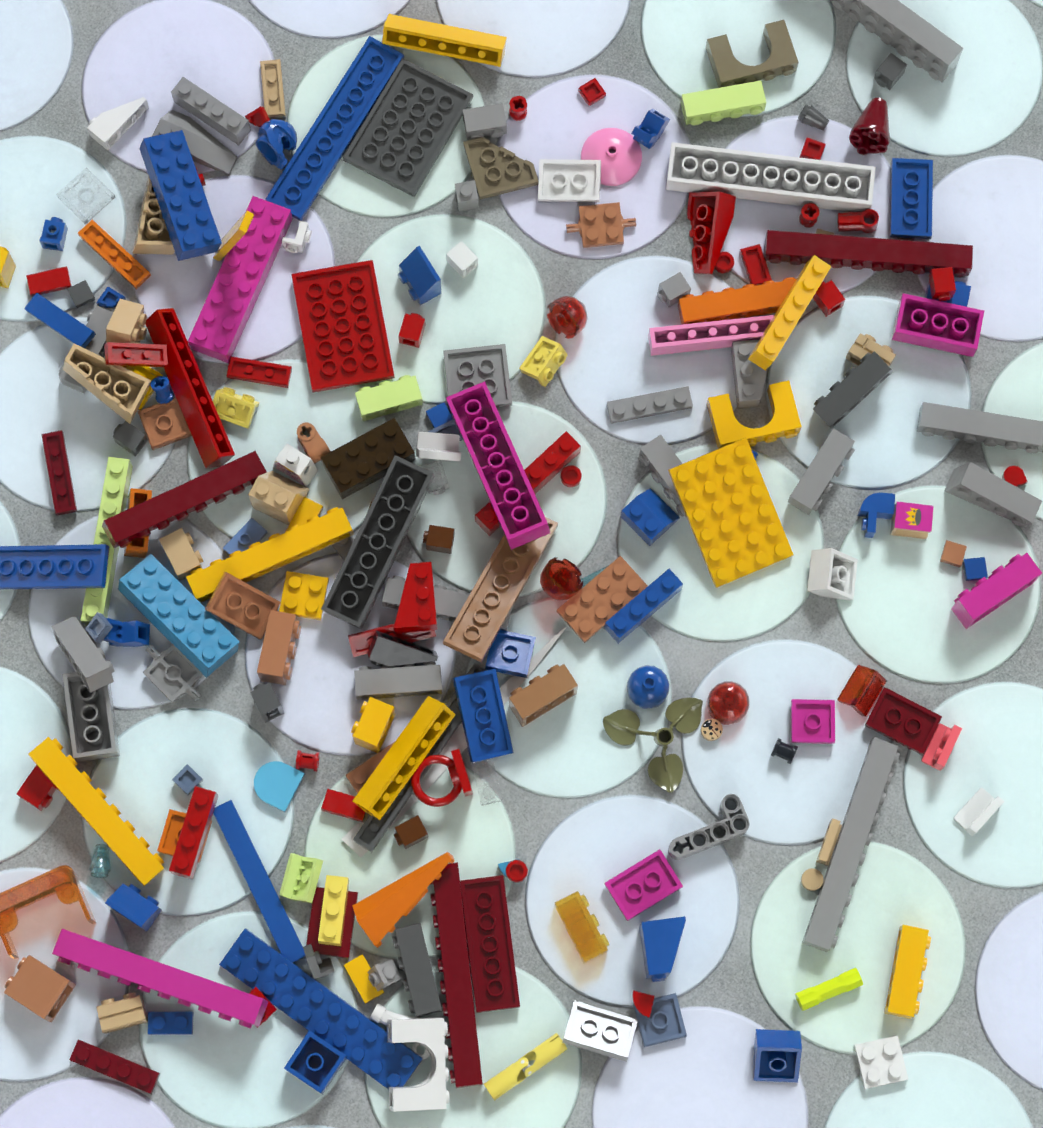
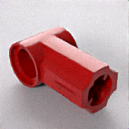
M867 209L863 212L838 213V232L863 231L865 233H872L877 228L879 215L873 209ZM870 218L874 223L867 224L864 220Z

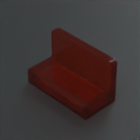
M857 665L837 700L840 703L851 706L857 713L866 717L887 680L877 670Z

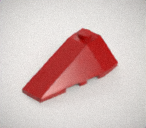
M723 192L689 193L687 218L691 221L692 230L689 231V234L693 238L692 259L695 274L713 273L734 217L736 196Z

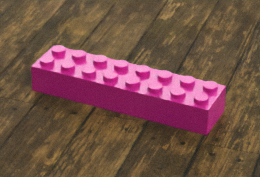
M252 196L246 210L254 215L246 234L226 254L188 339L190 349L228 364L281 247L282 239L285 237L293 220L290 209Z
M485 381L446 397L449 409L510 549L512 550L550 534L547 520Z

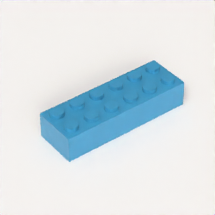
M152 554L148 555L119 579L118 590L206 678L238 651L240 641L210 612L206 611L205 607Z

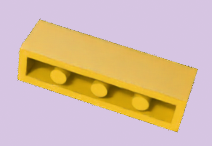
M908 925L899 927L885 1014L908 1019L913 1018L914 1014H918L920 1002L917 1001L918 992H922L924 980L920 979L921 972L925 971L927 966V958H924L925 950L929 949L931 943V936H928L929 930Z

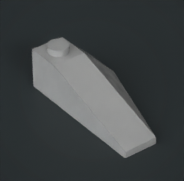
M170 110L159 120L152 136L183 130L194 162L230 175L237 156L191 117Z

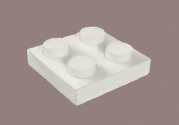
M898 1036L854 1045L864 1089L909 1080Z

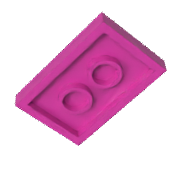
M660 849L604 883L627 921L683 888V885Z

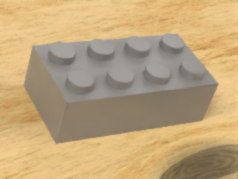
M77 672L62 674L73 759L80 763L120 756L111 683L90 693Z

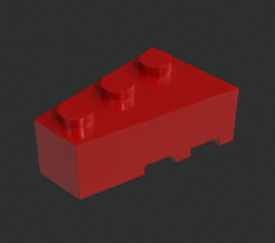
M432 562L410 563L394 625L395 634L437 630Z

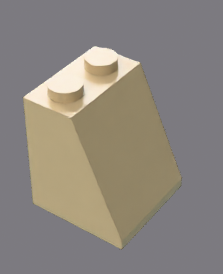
M270 471L257 477L248 495L254 509L289 525L303 498L307 496L310 489L274 471Z

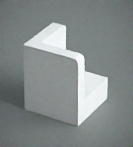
M459 242L446 253V261L462 278L478 266V257L463 242Z

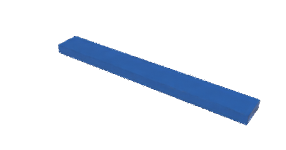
M232 800L215 807L214 816L281 954L293 963L306 957L303 946Z

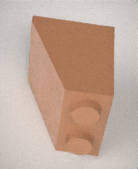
M28 955L27 958L23 957L17 966L19 970L14 977L11 976L6 982L4 993L41 1018L52 1023L76 984L31 955Z

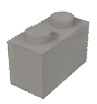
M503 103L463 109V121L467 140L490 136L497 138L507 134Z

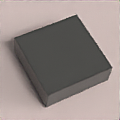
M86 280L67 288L76 308L96 300Z

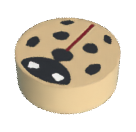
M708 719L701 726V735L708 741L719 739L723 731L721 723L716 719Z

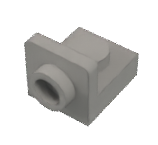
M392 959L381 965L377 964L368 971L370 983L375 986L377 991L402 979Z

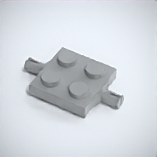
M152 644L149 645V648H146L145 651L153 658V661L143 673L172 703L176 702L186 693L195 702L198 701V698H201L202 695L194 688V685L203 674L173 644L161 653Z

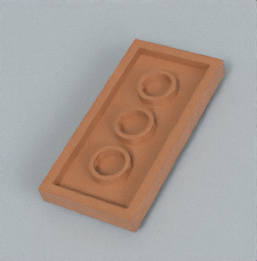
M619 556L559 607L556 612L585 643L605 626L606 621L641 593L648 585Z

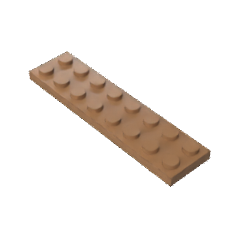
M546 518L550 534L512 550L505 535H503L443 640V645L482 663L558 527L557 522Z

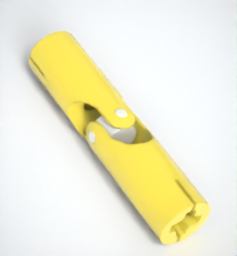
M557 1033L483 1084L494 1101L567 1050L566 1045L562 1043L563 1041ZM535 1060L533 1065L530 1066L529 1061Z

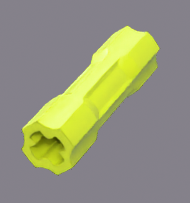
M855 967L835 978L796 993L795 997L799 1007L804 1011L834 996L862 986L863 981Z

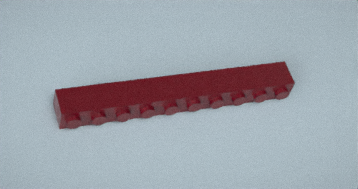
M767 230L764 258L765 261L773 264L789 262L791 265H801L802 263L806 264L815 255L832 268L851 267L854 270L870 268L873 271L892 270L895 273L910 271L918 275L930 273L931 269L952 267L953 275L962 278L969 276L972 270L973 245Z
M458 862L448 863L440 872L442 876L439 880L434 879L431 883L434 884L435 893L430 894L432 906H436L437 915H433L434 928H439V937H435L436 949L441 950L442 959H438L439 972L444 973V981H440L441 994H446L447 1003L442 1004L444 1017L448 1016L449 1019L446 1039L451 1038L452 1046L448 1048V1059L453 1061L454 1070H450L451 1084L456 1083V1088L480 1086L483 1085L459 868Z

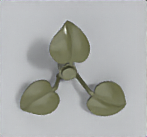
M681 698L673 701L665 712L666 719L671 722L669 728H661L656 732L637 730L640 726V719L635 712L628 709L617 710L604 717L603 726L607 735L620 745L633 744L636 734L653 736L655 743L662 746V757H655L650 761L648 775L654 784L672 793L678 787L683 775V763L680 757L676 754H669L667 756L665 754L668 748L667 745L674 738L673 727L675 726L678 732L684 734L695 731L701 721L703 701L697 698Z

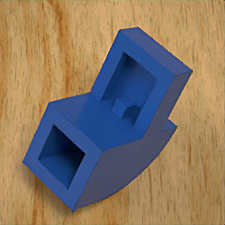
M655 109L648 110L642 123L634 127L631 133L634 135L633 139L651 149L664 132L670 119Z
M874 493L863 501L857 516L866 517L862 518L861 530L865 531L864 537L873 538L876 533L877 518L891 520L894 515L895 494Z
M106 618L113 626L103 640L109 642V645L117 647L149 645L150 624L137 620L120 622Z

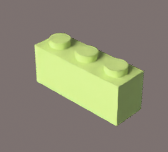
M405 375L397 381H384L379 383V386L372 388L367 386L355 392L363 422L423 405L416 376Z

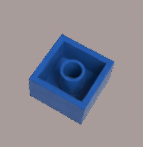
M308 1031L284 1069L323 1095L347 1056L311 1031Z

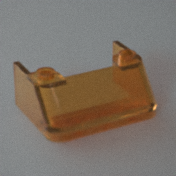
M67 865L59 866L0 893V936L10 957L14 959L19 958L9 934L18 925L16 911L55 893L64 904H73L79 901L87 921L92 924L96 923L77 875L71 867Z

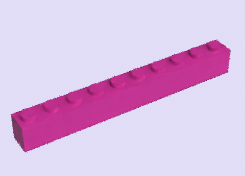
M61 929L52 954L59 957L57 961L70 965L71 961L78 964L77 968L90 972L91 968L98 971L97 975L110 979L112 975L117 977V982L130 986L132 982L137 984V989L150 993L152 989L157 991V996L170 1000L172 996L179 999L177 1003L190 1007L192 1003L199 1006L198 1010L207 1014H211V1011L219 1013V1018L230 1022L232 1018L240 1020L239 1025L250 1029L252 1025L260 1026L268 1004L267 1000L65 929Z

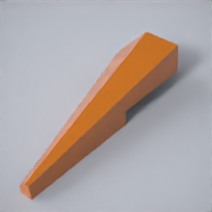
M446 852L352 905L357 922L374 946L378 948L382 945L381 940L388 932L392 933L396 929L394 925L403 915L407 916L428 892L427 887L433 880H439L442 876L440 872L447 864H453L455 861L453 855Z

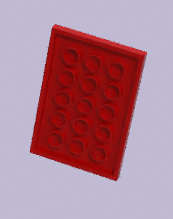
M373 260L291 274L312 392L395 378Z

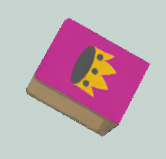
M896 502L890 535L927 539L928 533L932 531L934 507L932 505Z

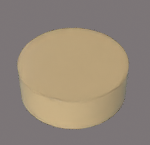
M808 869L801 876V884L808 891H816L823 884V875L817 869Z

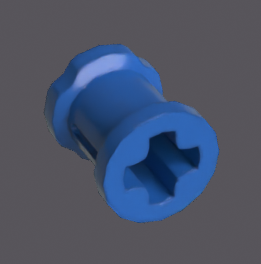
M165 376L154 378L150 384L152 390L156 393V401L160 404L171 402L174 393L169 388L168 378Z

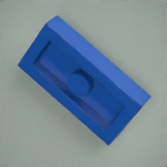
M148 1012V1035H193L194 1012Z

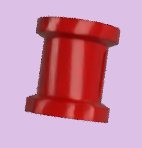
M523 96L512 97L509 102V115L516 121L523 120L527 115L526 99Z
M807 203L802 207L799 216L801 225L806 228L815 225L820 213L817 205Z
M298 750L296 769L308 768L317 772L320 752L310 754L302 753L301 750Z

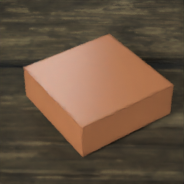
M946 540L940 562L961 567L967 546Z

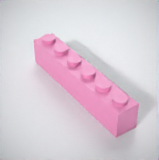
M774 315L649 328L650 354L654 356L729 348L736 341L760 340Z

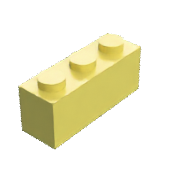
M326 875L318 936L319 944L341 946L349 889L348 877Z

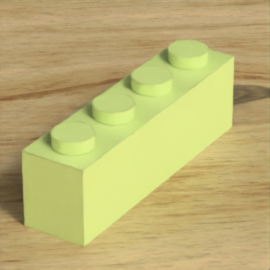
M755 81L682 94L681 107L685 125H699L705 121L717 122L728 117L739 118L744 114H760L762 111H765L766 98L762 81Z

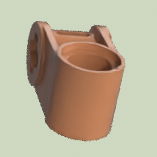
M304 422L298 426V440L304 448L306 455L316 464L321 460L322 456L331 451L311 423ZM303 432L310 433V437L303 435Z

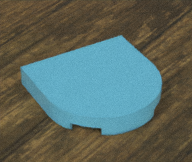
M273 761L266 763L255 775V792L263 802L286 812L305 773L283 762Z

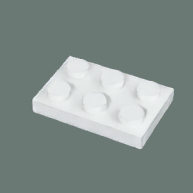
M540 159L538 201L600 202L601 160Z

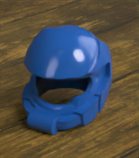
M271 119L260 127L255 144L262 153V156L271 165H275L278 169L282 170L287 164L283 148L287 150L296 149L297 133L292 124L283 120Z

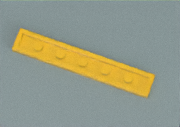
M246 211L221 239L222 244L218 251L215 252L213 259L221 261L246 234L254 217L253 213Z

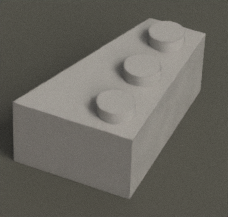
M759 340L736 341L732 343L731 357L737 409L758 407L761 399L767 369L763 370L748 360Z

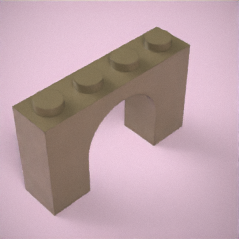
M785 20L765 24L763 35L770 56L764 63L756 66L742 64L734 57L727 34L707 39L706 51L718 88L760 80L769 81L775 78V76H788L797 70L799 62Z

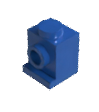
M51 217V220H45L42 236L39 240L42 248L63 251L68 228L62 219Z

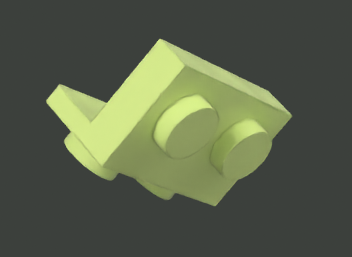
M291 853L279 895L294 901L312 903L323 860Z

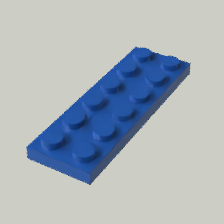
M106 544L0 546V590L105 588L109 546Z

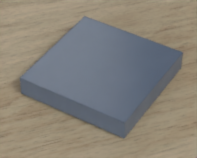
M676 993L654 998L650 1018L643 1016L633 1003L644 1047L687 1037Z

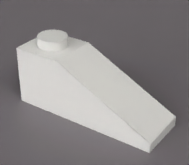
M142 97L103 112L97 118L94 117L87 127L89 135L106 150H109L149 109L147 99Z

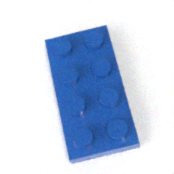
M892 158L890 237L931 239L933 160Z
M496 669L454 677L453 682L470 762L514 753Z

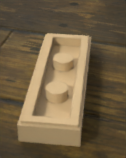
M280 59L260 61L266 113L270 120L286 118Z

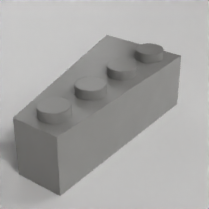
M972 462L955 468L944 490L1007 518L1015 525L1021 527L1033 523L1042 503V500Z

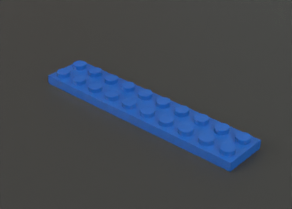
M371 36L368 37L266 197V201L290 209L292 217L302 221L366 120L402 58L404 59L403 53L386 44H382V42Z
M247 928L243 930L219 964L251 989L257 987L274 1006L308 1031H311L347 1056L346 1059L388 1090L389 1087H404L423 1060L421 1056L405 1044L388 1042L386 1030L322 983L313 979L311 975L288 960Z

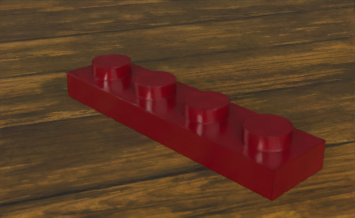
M60 430L41 434L55 514L58 516L78 512L64 433Z
M79 1039L69 1059L72 1062L149 1094H152L161 1074Z

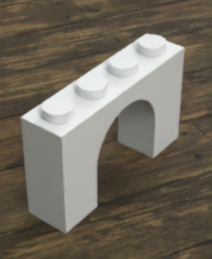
M444 1018L387 1020L388 1042H418L428 1050L432 1060L431 1071L422 1083L409 1087H389L390 1111L446 1109V1104H449V1091L446 1090L449 1070L448 1067H445V1058H448V1046L445 1045L448 1026L447 1022H444Z

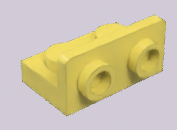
M542 336L519 369L523 374L537 379L542 386L546 387L549 381L553 379L559 367L565 362L568 354L560 343Z
M228 387L217 390L213 403L220 419L248 429L255 409L259 406V402L255 401L253 396L235 394L236 391Z

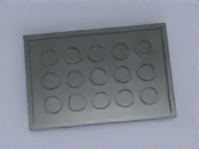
M402 58L343 156V161L415 197L462 118L463 109H467L471 103L473 94Z

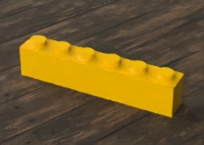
M388 14L383 28L382 44L501 67L505 55L507 37Z
M815 255L805 264L748 360L763 370H766L775 361L830 270L831 266Z
M428 696L355 796L353 802L364 812L381 820L456 714L444 703Z

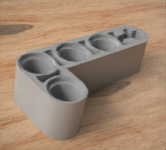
M735 794L726 795L720 804L724 819L675 838L669 845V855L675 860H681L744 835L750 823L740 798ZM727 800L734 801L736 809H727L725 802ZM736 820L742 821L745 826L744 829H735L733 822ZM721 828L724 831V837H715L713 830ZM701 836L704 839V845H695L693 838ZM688 839L689 846L683 848L681 854L678 851L674 852L673 849L675 848L676 844H678L679 847H682L686 845V840Z

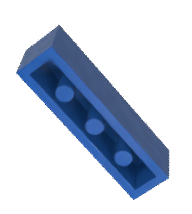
M669 568L606 621L604 629L619 644L680 592L683 583Z

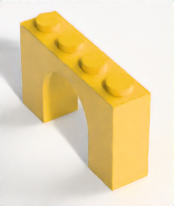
M790 381L769 384L767 393L773 417L767 425L761 428H748L737 421L733 413L729 394L709 397L707 408L718 449L743 438H747L750 447L761 441L770 443L780 437L785 436L788 439L797 436L802 426Z

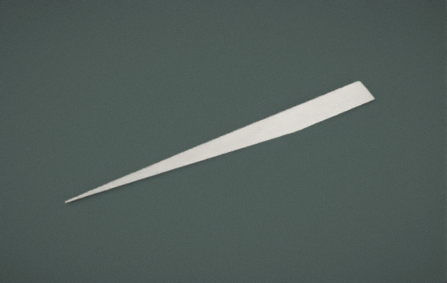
M565 627L531 658L528 676L566 629ZM511 676L500 687L503 706L511 697L510 693L519 688L526 678ZM462 723L439 755L447 756L453 760L451 751L459 749L462 754L467 748ZM432 764L420 782L424 793L448 768L446 765ZM414 792L410 796V798L408 799L400 813L397 815L389 829L418 800ZM368 813L365 814L363 822H358L342 838L359 857H362L368 850L354 842L353 839L370 814Z

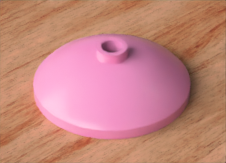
M604 128L594 132L587 138L582 147L581 160H601V184L618 186L630 181L637 174L642 162V151L639 143L633 139L630 133L618 128ZM614 149L616 152L610 153L609 150Z

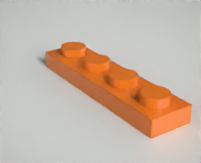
M93 219L78 232V236L135 289H138L151 276L146 268Z

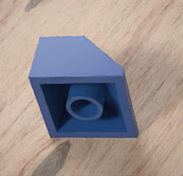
M416 247L399 264L398 276L403 284L406 283L410 288L408 292L412 300H417L419 305H422L442 294L441 279L421 247Z
M651 488L635 497L622 509L620 516L649 546L680 519Z
M122 884L106 900L105 904L147 932L162 911L158 907L160 902L151 896L144 898L140 895L141 890L133 884H130L129 887Z
M756 1029L754 1081L798 1083L802 1054L800 1031Z

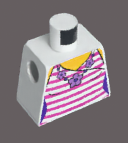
M289 444L284 446L273 464V467L305 487L308 486L318 472L310 457Z

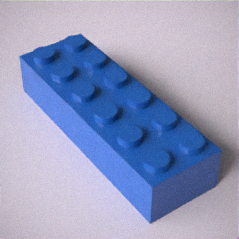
M183 130L143 138L139 149L178 261L217 252L222 242Z

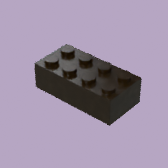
M393 418L322 456L321 462L340 497L344 499L385 477L395 455L409 462L415 461L416 458L415 452L396 419Z

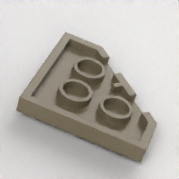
M484 137L463 142L479 200L539 185L532 162L515 156V153L496 146Z

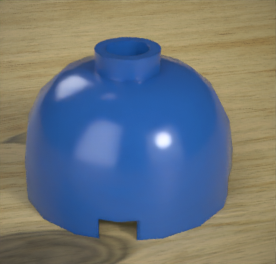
M645 665L637 668L631 673L627 681L629 699L636 706L643 709L660 706L669 694V681L666 674L655 666Z

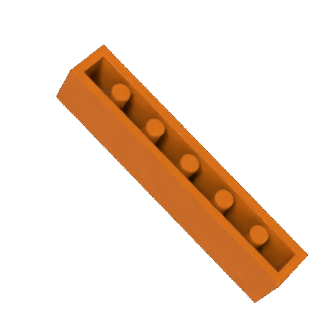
M788 277L780 282L766 281L762 285L757 286L747 284L739 289L730 287L723 289L721 292L706 291L698 296L692 294L685 295L678 301L681 325L749 318L776 313L796 279Z

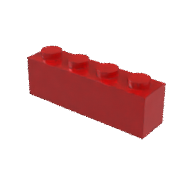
M195 786L169 868L172 874L193 880L218 800V794L215 791Z

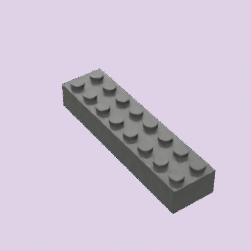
M396 455L394 456L321 608L323 612L359 629L363 628L435 477L434 473Z

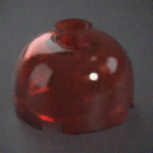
M563 296L555 299L547 306L550 312L547 314L548 321L558 334L562 331L567 335L565 338H574L585 328L588 319L585 305L572 296Z
M554 557L544 566L540 574V584L544 592L551 598L558 601L568 600L581 590L583 581L581 582L580 576L582 574L576 565L569 560L563 559L561 561L556 560L558 557Z
M724 681L717 684L710 691L707 698V708L710 716L724 725L740 722L746 716L750 707L746 689L733 681Z

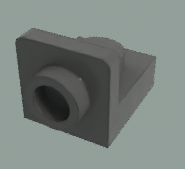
M311 944L303 947L313 979L323 978L334 972L330 958L321 960L319 952H314Z

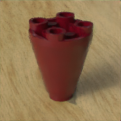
M873 98L851 129L849 135L850 143L857 149L860 155L885 153L888 149L890 142L887 102L882 98Z

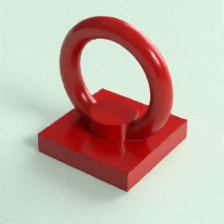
M459 749L451 751L453 760L444 755H431L424 758L411 776L413 792L421 802L429 806L441 807L453 802L459 796L462 789L465 797L473 794ZM439 763L446 765L454 787L451 792L442 798H432L426 795L420 786L421 773L431 764Z

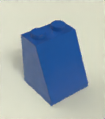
M685 916L641 922L639 930L646 979H652V982L665 981L666 977L670 975L685 926Z

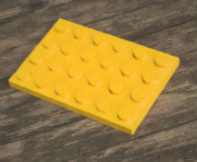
M747 438L738 440L668 470L716 588L794 555Z

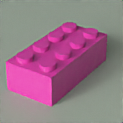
M903 293L898 305L892 340L973 357L978 348L984 310Z
M1025 553L1023 556L1017 554L1009 560L1005 568L1002 565L999 566L988 579L983 577L976 582L971 591L966 589L961 592L958 598L954 600L955 604L951 610L965 629H968L1035 583L1042 572L1028 553Z

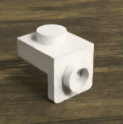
M300 221L295 240L283 237V248L291 253H297V251L303 253L305 244L310 242L312 235L307 222Z

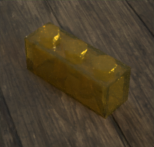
M577 891L554 903L583 964L608 952L607 946H609V942L604 933L600 935L597 929L600 926L594 914L590 915L587 909L590 905L584 894L580 896Z

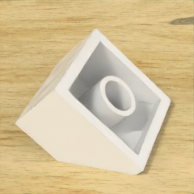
M833 548L812 550L807 591L821 597L854 600L858 559Z

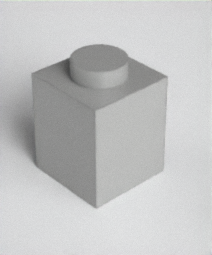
M475 180L456 183L455 196L458 212L479 209Z
M681 272L659 284L657 295L662 303H666L668 307H671L678 303L680 298L690 294L691 288Z

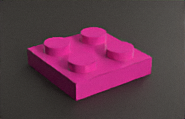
M792 699L791 743L835 744V700Z

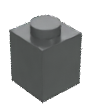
M890 53L876 70L874 79L881 87L891 90L904 74L907 64Z
M127 421L119 424L113 432L115 442L135 457L148 442L146 435Z

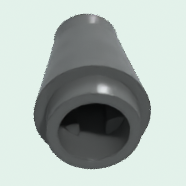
M806 104L798 116L801 123L823 131L829 123V120L812 105L808 106Z

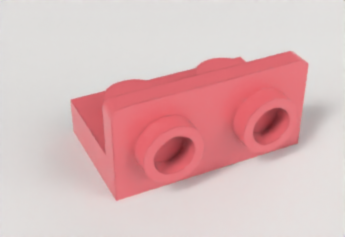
M941 723L938 724L921 761L941 771L945 767L962 728L957 725L949 728Z

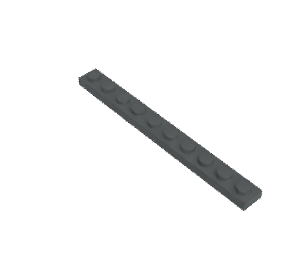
M474 663L467 675L486 670ZM454 692L446 704L456 715L426 757L439 755L462 722L456 692ZM432 764L427 766L423 770L420 776V782L424 778ZM411 778L381 820L369 815L354 837V842L369 852H373L413 794Z

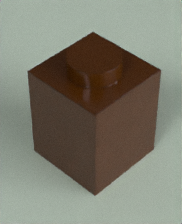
M429 525V530L424 531L423 543L426 544V550L452 554L455 529Z
M418 815L396 826L395 830L397 833L393 834L398 845L401 846L403 844L405 849L428 838V833Z

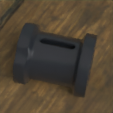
M778 738L771 756L774 757L776 755L787 760L788 764H791L798 746H790Z

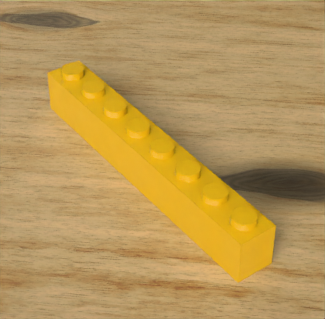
M332 508L322 517L314 516L308 519L304 525H294L288 528L286 533L281 535L276 533L271 535L268 541L253 543L249 546V549L243 552L240 550L235 551L225 560L218 559L211 562L207 568H197L191 571V575L186 576L194 597L200 603L209 600L224 572L247 583L355 535L344 509Z
M47 737L28 754L29 757L143 886L147 885L164 870L162 858L157 853L152 855L147 849L150 845L142 836L139 839L133 833L136 829L128 820L122 821L119 817L121 812L114 804L110 806L104 800L107 796L99 787L97 789L93 788L90 784L92 779L85 771L82 773L78 771L75 767L78 763L70 754L67 757L61 751L63 746L56 738L51 740Z

